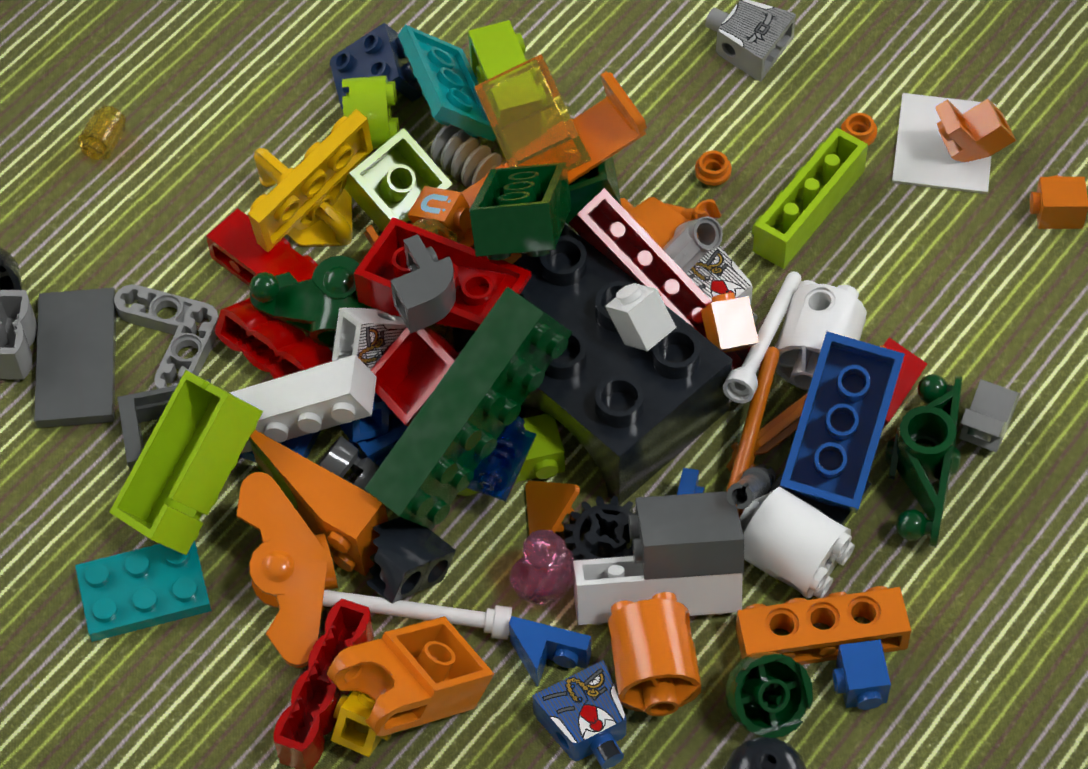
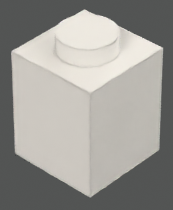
M636 283L627 285L620 289L616 294V298L605 306L624 344L649 351L676 328L656 288Z

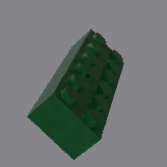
M507 287L364 489L398 516L433 530L436 525L440 524L450 512V504L458 493L470 485L474 477L473 472L482 459L488 457L494 451L497 445V438L504 428L516 420L521 411V404L526 397L541 385L545 376L544 372L553 359L558 358L565 351L568 345V338L573 332Z

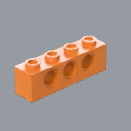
M876 586L865 592L853 594L835 592L827 595L825 598L812 600L794 598L784 604L770 606L753 604L743 610H737L735 628L742 659L753 653L774 651L791 657L801 665L837 660L839 645L881 639L884 653L906 650L911 635V627L901 588H887L885 586ZM864 617L870 623L861 624L855 621L854 618ZM824 623L830 628L821 630L814 627L813 624ZM775 629H784L788 631L790 634L780 636L773 633L772 631Z

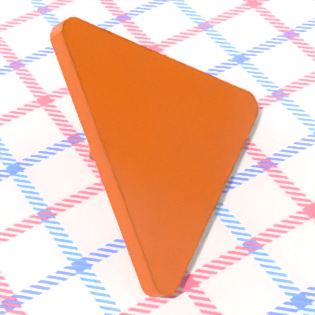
M531 480L526 483V503L532 558L540 559L556 531H564L562 521L567 513L570 515L574 511L571 506L580 492L578 485Z

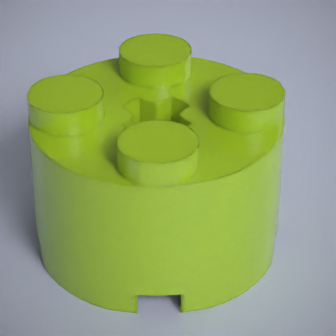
M387 75L342 79V87H349V93L342 97L343 116L348 117L357 109L367 117L373 150H377L400 131L399 118H392L391 106L397 103L395 81H388Z

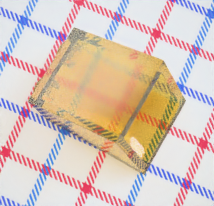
M542 54L474 86L509 168L566 162L567 171H570L591 161L569 106Z

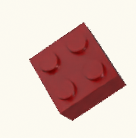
M429 327L410 333L408 328H406L371 369L377 377L375 392L406 426H409L459 354L440 334Z

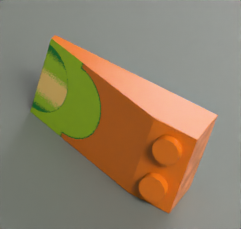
M255 430L250 435L249 441L259 472L269 474L276 481L314 535L325 533L332 560L340 568L348 572L355 570L366 576L369 568L375 564L370 559V556L377 553L378 550L373 540L379 537L380 534L373 530V527L388 521L385 505L370 493Z

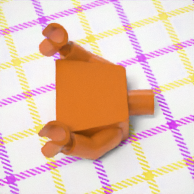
M649 197L634 207L625 198H620L622 207L661 248L674 237L676 228L682 223L701 217L720 218L722 216L715 201L712 199L700 202L695 208H685L663 203L655 197Z

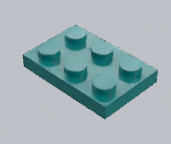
M195 541L187 555L162 544H156L75 565L88 633L92 642L212 611Z

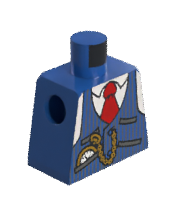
M603 660L532 695L535 717L572 760L579 761L594 754L602 769H608L617 765L624 758V754L616 742L626 736L627 720Z

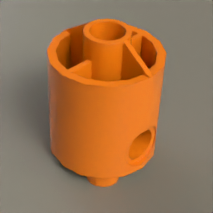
M671 592L658 593L649 600L637 602L624 600L614 603L611 606L612 615L608 619V630L611 636L613 665L620 703L627 709L645 712L651 716H666L676 712L679 707L693 701L701 693V681L695 644L691 637L688 608L684 604L677 602L676 595Z

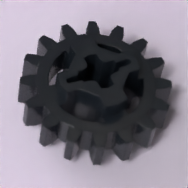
M597 496L595 506L591 507L584 501L581 503L582 514L574 511L570 513V524L564 525V537L566 538L564 539V551L570 553V564L572 566L573 561L633 556V544L629 549L626 547V544L630 542L628 515L633 514V503L631 501L622 507L618 505L617 496H613L610 504H604L602 497ZM587 527L589 532L584 534V540L581 541V535Z

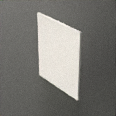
M903 93L892 183L988 194L991 156L969 162H960L952 159L938 131L937 123L941 119L935 109L937 105L948 99L964 114L981 102Z

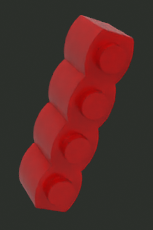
M250 298L220 310L214 331L217 337L227 347L242 352L246 359L256 368L270 372L274 379L332 362L333 353L328 347L313 342L310 337H306L302 330L259 312L252 305Z
M342 598L329 611L325 622V634L315 642L308 658L309 669L296 681L291 694V706L281 714L275 725L274 744L281 764L295 769H313L320 760L324 750V736L333 729L337 721L336 718H333L337 703L343 694L348 695L350 692L340 691L328 677L327 672L340 651L350 646L374 640L369 607Z

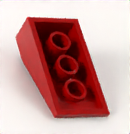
M392 217L354 272L358 302L390 315L401 317L394 305L391 280L411 272L406 263L403 240L418 234L426 248L431 246L434 249L439 260L450 256L453 264L456 288L455 303L451 311L436 324L474 331L478 329L507 287L520 295L532 276L531 271L509 262L488 260L487 256L476 257L475 249L394 217Z

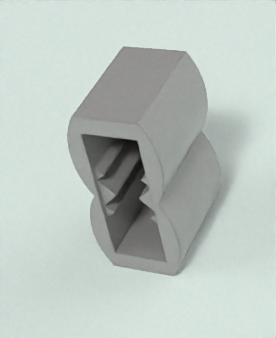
M0 290V379H25L32 366L30 346L37 335V321L26 290Z

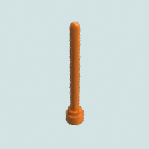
M768 347L761 362L757 377L758 388L750 402L726 491H728L731 485L741 479L745 470L749 469L780 356L779 350L776 347ZM737 508V510H738V515H739V519H740V517H741V515H742V513H743V511H744L745 509H738V508Z

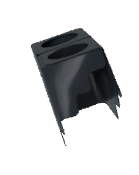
M402 517L373 527V530L379 533L380 536L373 540V543L378 547L377 553L370 556L375 566L369 568V572L374 578L368 580L366 584L390 603H395L418 591L429 588L444 579L456 550L432 530Z

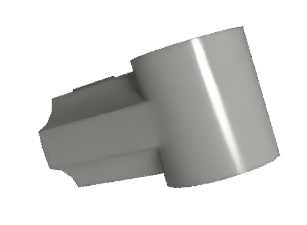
M709 216L682 223L676 228L674 237L662 249L687 274L708 251L719 247L723 237L722 228L718 221Z

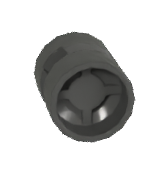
M342 436L335 441L317 463L341 478L351 468L356 476L350 483L366 492L368 491L364 488L380 467L369 457L360 459L358 457V449Z

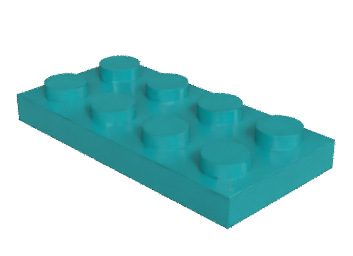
M405 24L398 34V38L404 49V54L411 64L413 74L420 84L422 95L426 98L432 111V117L442 125L449 126L451 124L463 129L472 137L478 138L481 136L494 142L501 132V128L463 49Z

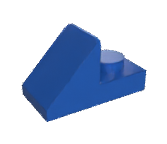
M511 616L509 621L510 642L536 686H539L547 659L553 660L557 665L565 668H575L577 666L586 669L591 658V636Z

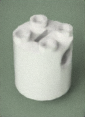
M810 280L800 282L797 291L792 296L776 344V348L780 353L776 372L783 379L802 390H809L826 331L860 341L867 311L863 303L858 299L859 293L855 288L849 285L835 287L827 284H817Z
M778 487L772 492L755 499L745 508L740 517L744 536V559L775 579L793 587L806 598H811L813 595L817 598L825 596L833 582L830 574L837 563L844 565L855 548V544L850 542L852 536H850L851 529L821 513L820 510L782 487Z

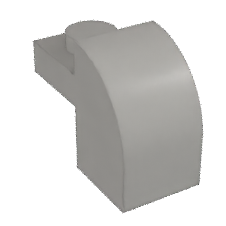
M980 379L970 409L966 408L961 424L964 425L959 439L997 452L1008 429L1021 393Z

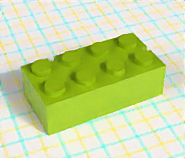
M185 370L109 513L147 538L187 555L203 525V522L200 521L202 514L208 516L211 508L217 502L220 491L231 471L235 468L250 435L255 431L263 411Z

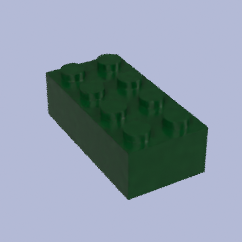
M566 162L490 170L469 210L476 257L487 256L488 260H502L509 258L511 253L526 252L527 256L538 257L550 253V250L556 248L572 207Z

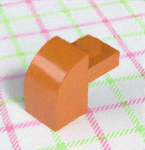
M988 98L964 114L948 99L935 107L941 119L937 123L938 131L951 158L956 161L969 162L986 158L1016 141L1003 113Z

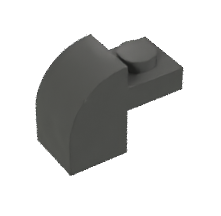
M418 234L403 240L406 263L411 272L391 280L394 305L410 333L442 320L451 311L456 299L454 271L450 256L439 260L434 249L431 246L426 248Z

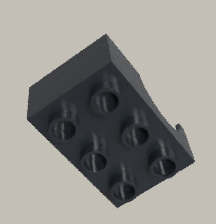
M565 224L556 248L550 250L549 254L538 257H530L524 254L513 263L516 266L531 271L532 274L520 295L573 332L568 338V345L565 351L558 358L553 359L544 372L545 376L541 385L535 391L530 392L521 404V411L517 418L522 419L526 415V408H536L549 414L565 426L584 446L596 463L604 478L608 497L612 499L613 496H617L618 505L620 506L729 411V398L723 392V384L730 371H732L733 359L667 306L666 308L676 326L671 333L649 351L625 345L605 306L616 298V294L620 289L633 283H639ZM453 327L455 350L457 352L462 351L476 331Z

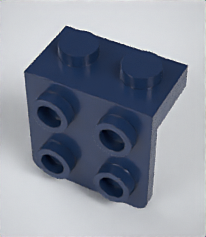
M386 23L381 24L338 52L330 60L342 109V97L349 93V87H342V79L387 75L388 81H395L396 90L413 102L423 96L420 84L413 74L411 64L404 54L398 33Z

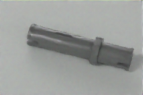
M759 464L745 470L741 479L728 489L726 494L727 501L732 506L737 504L736 508L738 509L747 508L755 499L769 492L776 481L775 471L771 467L767 469V465Z

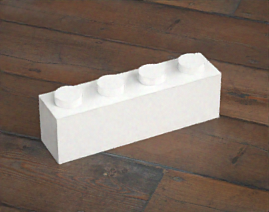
M352 355L230 393L263 411L255 430L279 443L371 416L377 377L356 355ZM249 439L241 453L252 451Z
M633 556L573 561L574 601L578 625L608 623V619L612 615L611 606L614 603L624 600L632 602L649 600L661 592L674 593L677 602L684 604L688 608L690 616L722 615L742 610L743 573L644 580L642 563L634 564Z

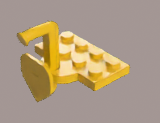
M356 109L348 117H341L334 124L331 134L321 143H314L307 150L304 160L295 168L286 167L265 148H258L254 152V160L260 176V183L265 187L277 184L267 195H260L253 202L248 213L256 241L267 252L285 235L301 247L344 246L351 243L353 238L352 197L344 187L349 172L373 151L368 119Z

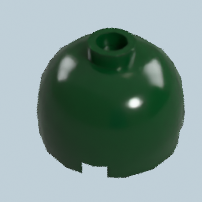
M774 651L753 653L740 660L730 672L725 687L726 704L732 717L747 731L763 737H784L798 729L803 723L800 719L804 716L806 708L810 709L813 702L812 682L806 669L791 657Z

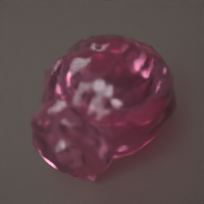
M552 530L532 532L523 543V557L511 569L509 582L520 599L528 601L533 605L543 606L547 603L555 602L567 592L574 576L573 553L567 549L565 541Z

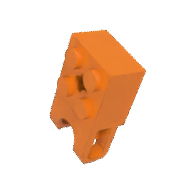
M444 616L386 631L381 639L343 649L332 662L327 675L340 691H359L367 694L375 701L373 710L365 721L377 736H386L475 709L493 678L494 672Z

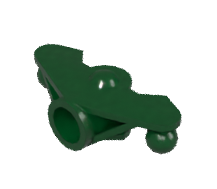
M342 255L332 256L323 260L315 268L312 279L297 282L289 272L277 276L262 272L255 275L249 285L250 300L256 310L309 333V337L313 342L330 348H334L339 308L375 309L358 302L354 272L360 263L353 258Z
M929 374L923 377L917 389L919 397L927 405L916 407L903 416L899 428H896L895 436L888 440L885 447V461L890 466L888 478L895 479L897 469L930 519L927 520L923 513L918 510L907 509L896 520L897 532L903 539L908 541H917L924 535L930 536L929 547L936 548L950 476L957 473L961 462L960 451L955 446L962 386L961 376H955L953 385L947 384L943 377L936 374ZM917 443H925L931 445L932 447H924L918 445ZM939 480L936 494L931 483Z

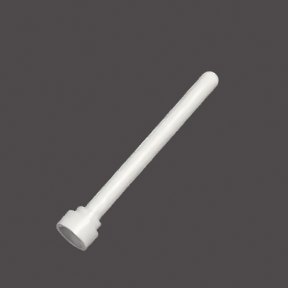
M792 271L786 276L757 334L759 343L750 348L742 366L730 371L723 384V392L730 400L736 403H747L752 400L758 388L756 372L790 305L792 296L797 291L801 282V275L798 272Z
M324 590L323 606L333 607L343 598L369 607L370 613L427 621L445 616L451 624L484 628V633H490L491 638L508 640L512 607L496 605L495 609L487 608L486 612L403 600L390 603L381 597Z

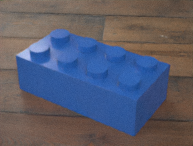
M826 331L780 487L794 495L854 513L858 512L905 356L904 353Z

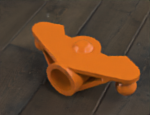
M254 472L248 475L241 484L236 515L240 520L258 529L263 542L253 552L249 562L252 588L257 598L264 604L279 608V612L267 630L266 636L287 664L295 668H303L308 665L310 651L319 637L324 590L338 588L334 565L325 533L314 535L276 481L269 474Z

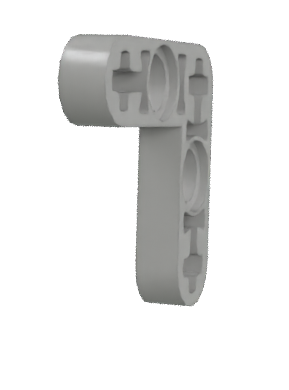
M131 284L119 289L115 294L114 302L118 316L123 321L174 335L155 374L156 388L167 387L166 383H173L177 376L176 368L179 369V381L185 370L199 376L217 338L214 332L218 321L217 310L208 303L140 285ZM126 304H132L130 308L126 307ZM165 307L177 309L175 316L169 319H162L157 314ZM204 318H208L209 322H203L198 330L199 336H197V327L195 322L201 323ZM193 346L198 349V352L192 358L183 359L178 356V352L184 347Z

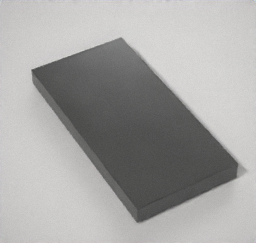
M114 288L39 293L34 416L37 428L115 422L116 306L114 297L116 292Z

